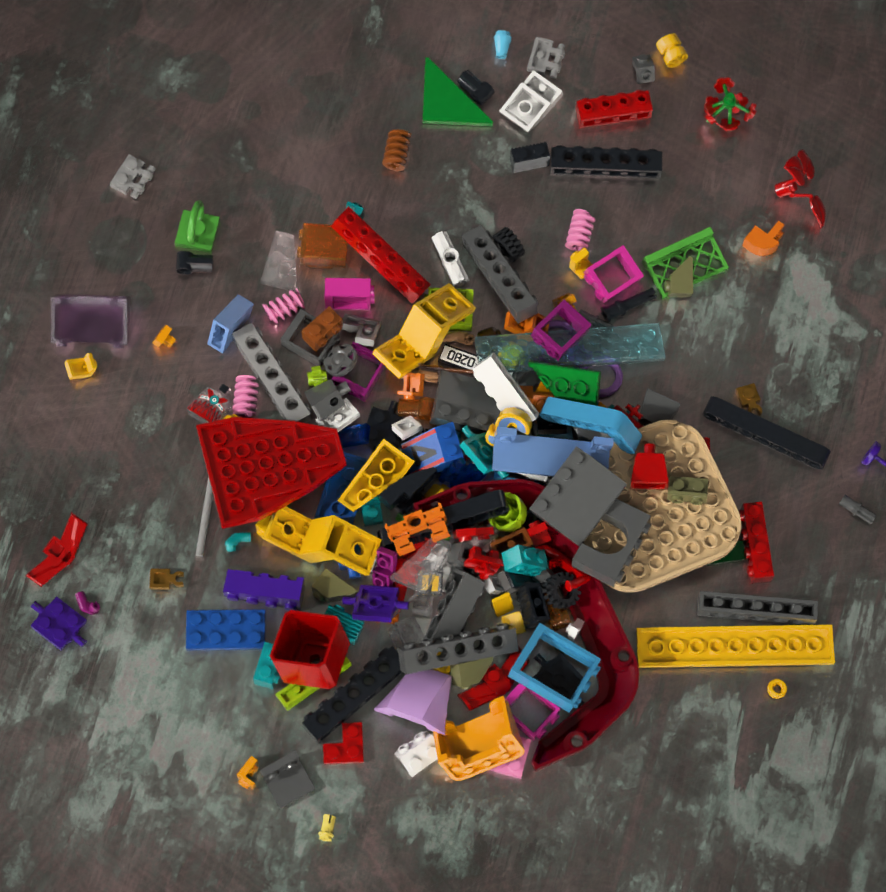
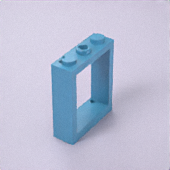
M539 623L511 668L508 677L570 713L573 707L577 709L582 700L579 696L582 691L586 693L592 684L589 681L591 676L596 677L601 669L598 666L601 659ZM540 639L589 667L570 700L521 671Z

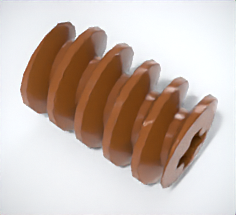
M400 129L389 131L382 164L387 169L392 171H403L405 169L402 165L406 164L404 158L407 157L406 151L409 149L407 145L410 144L408 139L411 137L410 132Z

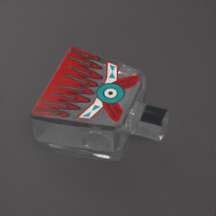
M221 384L217 391L207 387L188 405V414L203 424L222 420L231 408V402L226 398L231 389L224 384Z

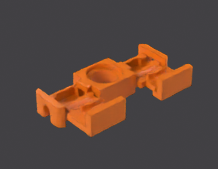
M438 503V507L422 512V510H418L403 516V521L390 526L387 523L385 524L387 535L391 542H394L399 557L416 550L413 542L409 541V537L427 528L432 530L430 535L434 543L450 537L445 524L447 517L441 503ZM413 519H421L418 526L411 525Z

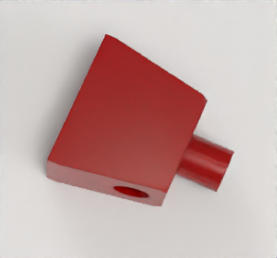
M645 444L644 453H636L630 489L668 490L669 480L664 454L656 453L655 444Z

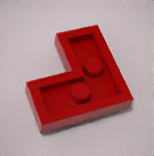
M494 527L466 528L453 531L454 539H459V542L471 541L472 537H478V540H488L491 535H494Z
M362 722L342 723L343 743L323 744L324 765L364 763Z

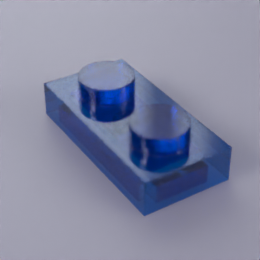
M367 423L348 426L338 432L342 448L369 443L370 426Z

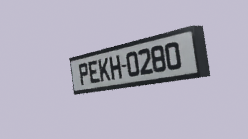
M444 344L438 362L452 368L473 370L485 358ZM504 365L513 377L516 369H511Z

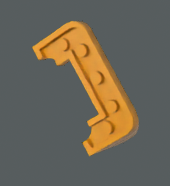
M504 696L495 698L490 702V713L458 726L452 721L446 720L445 735L433 731L438 762L453 780H465L517 759L524 754L520 734L509 703Z

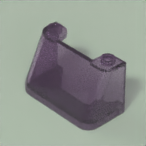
M71 294L52 296L51 343H56V346L63 347L71 342H98L113 344V348H124V345L128 344L131 297Z

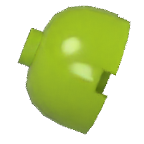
M504 492L509 511L488 520L492 526L500 531H516L526 521L527 507L524 501L517 495Z

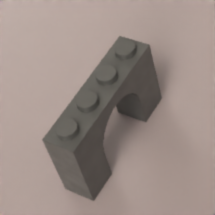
M616 499L601 520L619 528L624 533L627 540L625 547L619 552L605 554L581 543L573 557L572 567L614 587L617 582L620 583L625 575L623 570L626 565H631L634 559L632 554L635 549L639 550L643 542L641 539L643 534H648L652 526L650 523L651 515Z

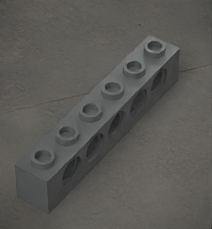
M480 225L462 234L463 246L517 323L538 314L537 305L539 304L537 298L534 295L531 296L527 284L521 282L517 270L512 269L507 256L501 254V249L497 243L494 244L490 232L488 230L485 231Z
M700 591L697 598V616L798 625H814L817 621L818 601Z
M508 623L498 624L497 628H479L478 632L463 631L458 636L443 635L441 639L434 640V638L422 640L423 643L418 644L408 642L404 644V647L398 648L401 671L405 674H411L518 652L519 650L516 628L508 625ZM498 636L497 643L493 644V638ZM479 639V646L474 648V642ZM461 643V649L455 652L456 645ZM442 647V653L439 656H437V649ZM424 651L423 658L418 660V653Z

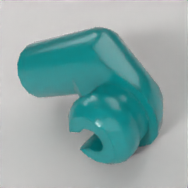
M251 532L232 534L225 542L226 550L234 552L239 542H251Z

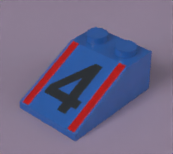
M453 422L434 427L400 444L402 452L415 461L408 470V474L435 467L438 473L466 464Z

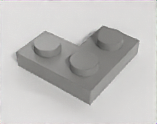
M345 313L342 330L350 333L356 332L355 343L373 347L382 321Z

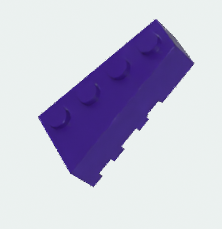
M227 570L223 594L228 600L238 601V599H241L253 605L264 603L265 606L270 608L281 606L285 607L284 609L288 611L301 610L305 592L304 577H297V580H292L286 575L274 578L268 573H260L258 576H254L255 574L249 571Z

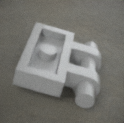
M536 37L527 71L532 72L534 70L540 75H545L547 69L551 71L550 77L556 79L562 68L560 65L561 61L565 57V45L559 44L558 48L552 47L553 40ZM550 55L555 57L554 63L549 62Z
M129 154L109 183L110 187L125 195L131 189L133 191L130 196L137 199L139 194L144 192L147 182L153 178L156 168L149 165L147 170H143L145 162ZM138 176L142 177L138 183H134Z

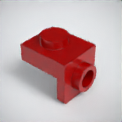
M538 520L529 524L530 528L526 531L533 543V547L551 540L545 522L540 523Z

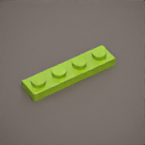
M345 657L340 674L352 666L347 657ZM289 684L275 695L288 711L320 688Z

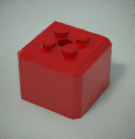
M290 610L284 614L270 653V658L284 683L331 689L337 684L350 642L337 616ZM320 658L317 664H311L312 660Z

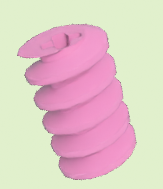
M575 209L565 247L573 251H580L584 247L586 249L589 247L586 243L590 242V238L587 236L592 235L590 230L593 229L594 225L591 223L595 222V218L586 210Z
M295 288L296 293L292 290L289 291V297L285 293L282 294V300L276 297V304L272 300L269 301V307L266 304H262L270 321L273 320L278 324V317L284 321V314H287L289 317L292 316L291 310L296 314L298 313V307L305 310L304 301L297 288Z
M239 375L235 379L236 391L234 392L235 398L233 399L235 405L232 406L233 414L240 417L256 416V412L251 410L257 408V405L252 404V402H257L258 400L256 397H253V395L258 394V391L253 389L259 387V384L254 382L257 379L250 375Z

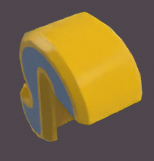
M514 407L505 408L500 412L495 425L493 423L490 425L485 435L486 442L490 446H494V433L497 427L510 428L513 426L520 432L529 435L532 428L531 418L523 410Z

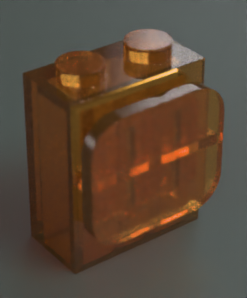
M304 223L303 229L299 230V241H302L301 247L297 249V258H300L301 265L327 270L334 267L346 268L348 243L331 225Z

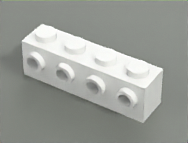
M495 353L489 355L473 368L475 378L484 384L486 393L495 399L500 411H503L505 408L514 407L527 413L532 422L538 418L539 412Z

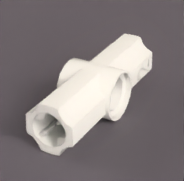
M447 231L436 233L432 237V241L442 260V266L446 269L453 286L460 287L469 282V278ZM453 257L455 260L447 261L446 258Z

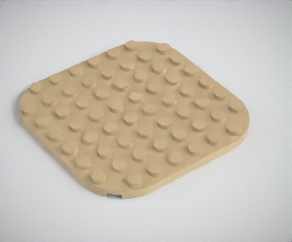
M661 420L639 428L638 430L642 434V438L635 454L622 451L613 441V447L609 455V470L627 483V486L617 499L651 515L650 523L652 524L648 534H643L641 538L643 542L639 550H634L632 554L634 559L631 565H626L624 568L625 575L620 583L617 582L614 587L608 585L615 590L622 592L643 591L726 556L735 547L741 531L740 513L706 442L696 429L690 425L687 426L679 423L677 420ZM645 444H655L656 453L664 454L668 480L669 476L708 479L707 502L702 505H693L691 502L677 504L667 500V489H630L636 453H644ZM600 520L583 544L601 553L613 554L622 550L627 540L619 528Z

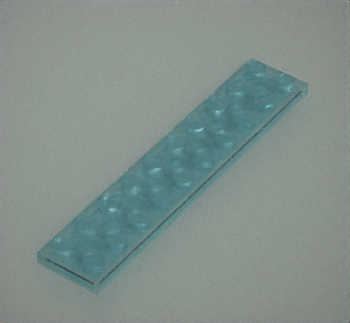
M659 323L590 328L589 332L559 361L550 357L541 345L534 342L531 337L532 333L479 336L474 339L478 363L492 353H495L509 373L534 371L528 365L529 361L570 367H589L664 361L666 358ZM573 329L546 331L545 333L559 346L563 347L577 331Z

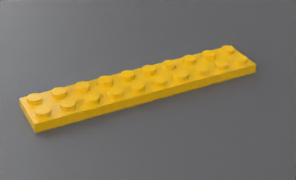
M832 625L636 628L638 668L835 664Z

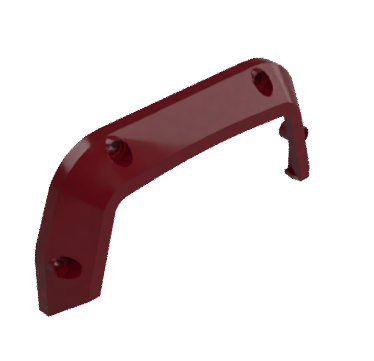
M523 479L467 482L413 504L415 512L418 510L425 512L438 507V503H441L442 507H446L494 490H503L504 492L517 495L524 501L527 510H530L529 508L545 487L533 481ZM464 493L467 497L462 500L457 495ZM485 520L461 529L492 527L489 520ZM546 523L551 540L542 545L555 548L573 560L579 546ZM546 555V556H547V562H548L549 560H552L551 557H549L548 555ZM560 566L551 569L555 574L567 572ZM594 577L582 585L581 588H578V591H581V595H577L580 599L575 601L576 604L568 607L574 622L577 618L585 621L579 633L585 649L601 659L598 664L601 669L596 675L598 691L596 695L538 741L531 761L535 772L580 753L591 746L628 710L638 689L639 668L636 656L600 580ZM562 584L559 591L564 598L567 595L565 585ZM620 653H625L628 655L629 659L627 661H622L618 655ZM578 738L582 741V745L576 747L572 744L571 740Z

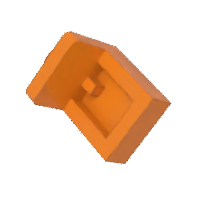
M406 374L404 376L403 391H397V394L404 395V399L415 400V396L423 397L425 374Z

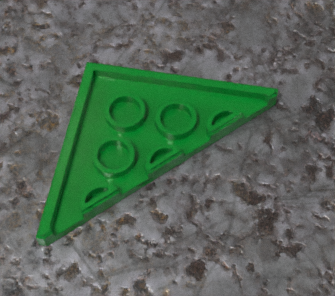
M426 57L422 123L493 127V121L430 58Z
M537 361L528 362L530 368H533L538 378L555 398L598 406L601 371Z

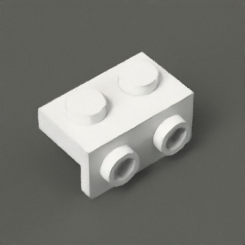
M428 731L416 734L412 741L401 745L398 751L394 753L411 777L438 759L434 737Z

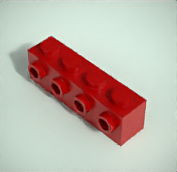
M636 90L633 93L621 92L613 96L601 95L592 99L582 98L576 102L579 128L651 118L653 112L649 90Z
M762 501L743 503L738 511L743 527L741 529L742 540H745L746 545L744 547V555L748 559L749 564L747 566L748 577H751L752 584L771 582L774 577Z

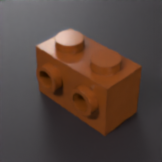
M329 306L301 331L302 339L314 351H317L320 347L326 345L333 335L338 334L342 330L343 320Z
M524 527L510 532L505 537H498L492 540L489 544V551H498L499 558L502 559V552L516 545L533 547V543Z

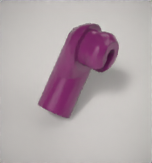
M84 591L75 594L82 612L90 615L99 612V603L87 601Z

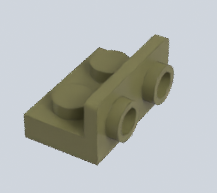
M669 476L667 500L677 504L691 502L693 505H702L706 503L708 479Z

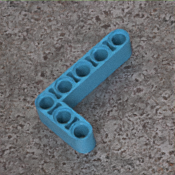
M547 397L539 414L540 417L549 422L607 433L611 438H614L613 441L622 451L629 454H635L642 438V434L623 412L615 409Z

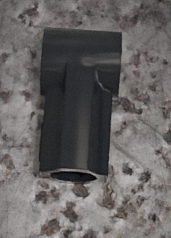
M469 70L464 71L458 78L457 82L470 93L472 99L478 105H483L495 93L493 87L488 82H482Z
M189 251L177 252L176 272L183 275H188L192 272H213V255H194Z

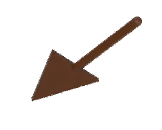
M420 365V367L449 372L469 374L474 372L473 370L446 368L439 365Z

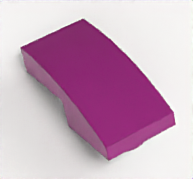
M384 547L377 549V566L372 570L373 586L392 587L396 573L397 552Z

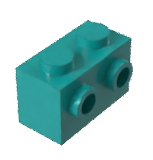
M516 545L501 553L506 572L537 576L541 574V571L548 569L545 550Z
M264 642L253 681L256 685L274 689L275 683L278 684L280 680V675L270 658L274 644Z

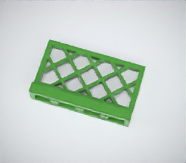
M711 227L643 258L641 262L644 268H647L662 299L667 298V293L662 288L663 281L668 279L665 278L667 268L673 271L677 269L669 265L670 259L674 257L680 259L681 265L687 259L685 256L689 250L698 252L696 260L693 261V278H695L693 285L729 268L713 237ZM711 242L713 246L712 253L702 250L704 243ZM700 253L710 257L708 265L698 262ZM712 258L720 260L723 267L719 269L710 267ZM656 265L665 267L663 275L655 274L652 267ZM696 265L706 269L704 276L694 275Z

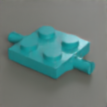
M468 426L462 428L461 431L468 438L459 445L464 453L483 474L493 471V446L486 442V432L474 434ZM495 471L503 480L509 476L507 472Z

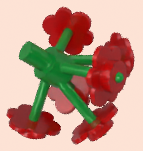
M730 77L718 78L717 83L714 84L717 93L725 92L726 96L719 102L717 97L708 96L704 104V108L707 109V111L704 110L707 114L705 116L706 122L711 125L713 123L719 125L714 118L723 109L728 110V118L721 119L720 127L725 131L736 130L741 124L739 120L732 118V112L739 113L740 110L746 112L743 120L747 122L755 116L757 111L755 103H752L748 109L745 105L748 104L749 100L743 96V93L739 92L737 95L729 93L731 88L735 86V82Z

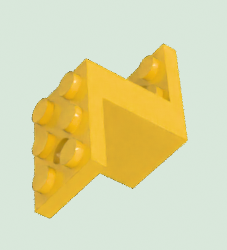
M448 283L415 303L399 334L375 348L372 354L400 379L435 357L450 327L474 313L476 307Z
M287 506L272 514L263 537L264 540L309 563L335 560L364 576L370 574L377 555V549H379L382 541L380 538L335 515L310 519ZM286 524H288L291 528V532L289 535L286 534L284 531V526ZM356 544L361 548L359 555L354 550Z

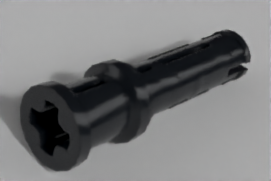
M651 287L623 301L616 300L610 306L601 307V314L606 322H610L611 319L619 315L624 316L626 311L656 299L657 295H654L656 292Z

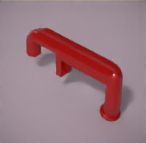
M547 545L534 547L545 550V554L552 558L549 561V569L560 566L574 575L576 579L572 581L566 580L565 588L568 592L591 580L592 576L572 567V560L557 549Z

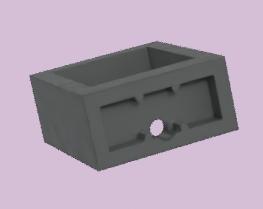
M300 309L282 336L281 346L312 364L321 367L332 347L340 343V332L331 337L319 357L297 346L292 342L304 324H309L316 318Z

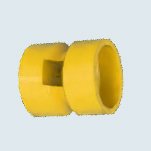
M676 33L668 34L656 43L660 54L664 55L663 60L668 68L676 67L688 58V54L684 47L681 46V41Z

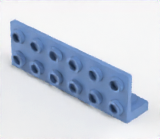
M497 427L494 433L492 470L554 477L576 446L609 470V455L613 447L614 438L594 436L592 441L588 442L517 434V428Z

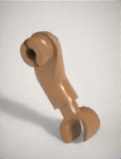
M457 330L447 333L443 342L456 341L470 346L474 343L475 336Z

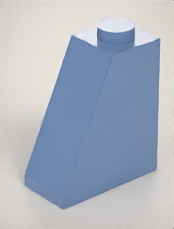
M238 294L213 319L207 344L223 354L233 341L232 333L241 329L251 316L254 303Z

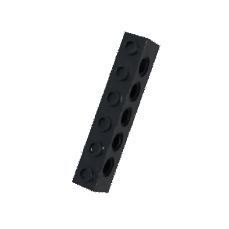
M562 145L551 147L550 175L661 178L662 151H657L656 149L639 150L631 148L629 150H622L616 147L602 149L601 147L584 148L582 146L570 148ZM566 158H571V159H573V161H572V162H568V161H566L565 159H566ZM584 159H590L592 162H585ZM607 159L610 163H604L602 160ZM621 160H626V161H628V163H627V164H623V163H621L620 161H621ZM639 161H645L647 164H640Z
M393 646L389 649L387 647L378 654L379 658L374 662L372 660L369 661L359 675L357 673L352 675L346 686L338 687L333 692L334 696L332 698L323 700L318 705L319 709L314 713L312 711L303 718V728L317 744L321 743L402 673L398 651ZM382 664L389 666V670L386 672H382L378 668ZM372 677L375 681L373 684L367 685L364 683V679ZM354 689L360 693L355 698L349 696V692ZM341 702L345 705L344 708L339 711L335 710L333 706ZM326 715L330 719L327 723H320L318 721L319 717Z

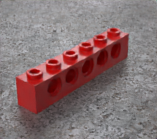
M350 207L331 225L348 244L411 304L431 285Z

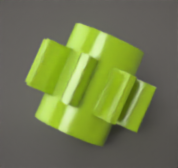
M320 366L311 367L312 371L307 372L309 386L315 387L327 381L326 370H321Z

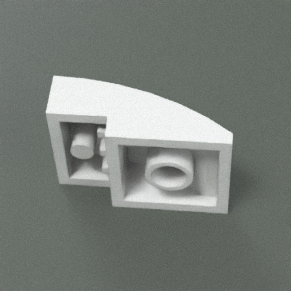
M533 70L524 83L521 82L499 112L529 133L563 96V92Z

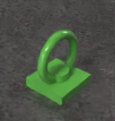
M197 200L194 203L192 211L183 209L175 246L212 253L220 217L204 214V204L201 200Z

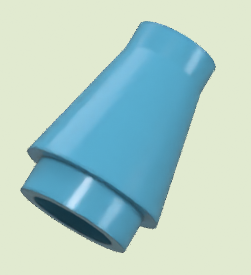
M496 31V35H494L496 58H507V52L512 39L508 31Z

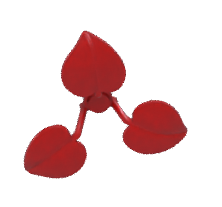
M804 149L798 151V155L791 157L783 167L793 178L775 184V191L779 198L790 195V198H810L811 209L820 228H822L826 218V211L818 195L813 196V194L795 193L797 191V184L804 186L805 174L809 180L815 174L814 165Z

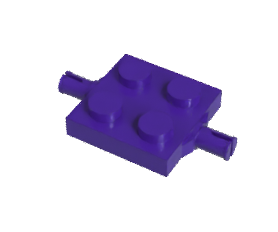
M360 585L355 597L343 596L342 598L343 605H354L353 620L391 623L394 612L397 609H409V601H398L399 588Z
M57 596L45 607L37 601H34V604L32 603L31 608L37 611L39 615L31 624V628L60 651L73 640L81 647L87 643V640L79 635L80 629L87 623V620Z

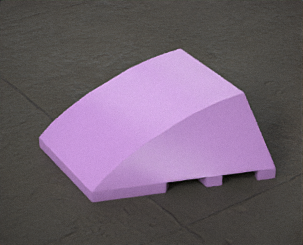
M433 669L406 674L374 710L391 717L396 715L426 726L428 730L445 735V722L448 714L447 705L450 697L452 677Z

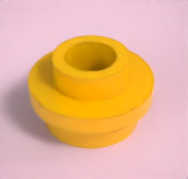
M780 679L770 681L767 686L768 694L775 699L784 697L787 693L786 683ZM778 686L780 692H775L773 688Z

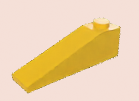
M383 439L340 496L338 502L352 512L356 511L386 490L390 485L403 478L415 461Z

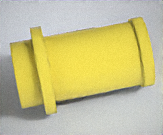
M323 815L321 832L318 833L320 840L330 842L334 838L335 816Z

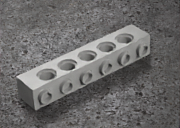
M251 322L232 333L234 343L283 419L303 423L309 422L311 420L310 413H312L310 406L302 402V395L297 387L293 388L290 375L282 371L281 367L283 366L279 358L273 357L271 353L273 350L268 342L264 343L262 340L263 334L258 327L255 328ZM252 343L258 344L256 348L249 347ZM261 358L268 359L266 363L258 362ZM271 373L278 375L274 379L268 377ZM282 388L288 390L285 394L278 392ZM290 404L298 405L295 409L288 408Z

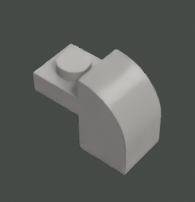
M504 570L494 574V576L489 575L484 580V588L489 592L491 598H496L506 592L511 594L522 588H511Z

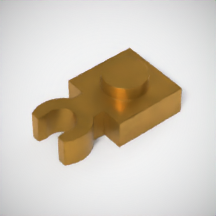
M755 383L736 388L741 407L747 406L748 412L756 410L760 416L762 408L756 403H759L761 399Z
M150 569V589L170 590V584H174L176 587H183L184 583L177 582L176 579L184 577V572L177 571L171 574L170 569Z

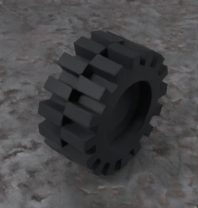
M504 227L493 235V242L499 245L502 255L507 256L510 263L515 262L525 254V249H523V245L520 243L521 241L517 239L516 234L514 235L513 231L508 227Z
M560 572L546 579L547 582L543 585L546 589H543V593L547 595L544 596V599H549L547 603L549 605L553 604V608H567L575 605V601L580 599L577 596L581 595V591H578V588L570 592L567 591V595L564 598L560 597L557 592V585L559 583L565 585L566 580H574L573 574L569 575V572Z

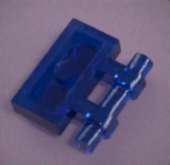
M463 458L454 460L449 468L441 472L439 481L441 483L445 481L450 482V488L467 482L481 481L487 476V473L483 474L473 463L464 466L466 462Z

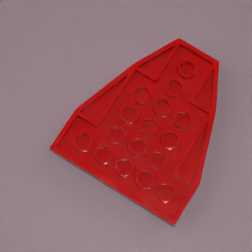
M231 417L196 425L222 529L261 521L314 491L346 466V459L338 431L334 428L297 421Z

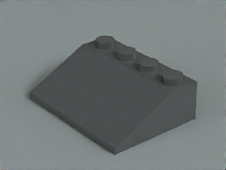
M441 370L429 424L440 426L453 422L455 429L462 432V428L468 426L474 434L487 433L492 423L495 425L501 411L498 409L495 399L486 393L482 382H479L476 378Z
M576 446L529 509L538 518L580 547L581 543H584L627 486V483Z

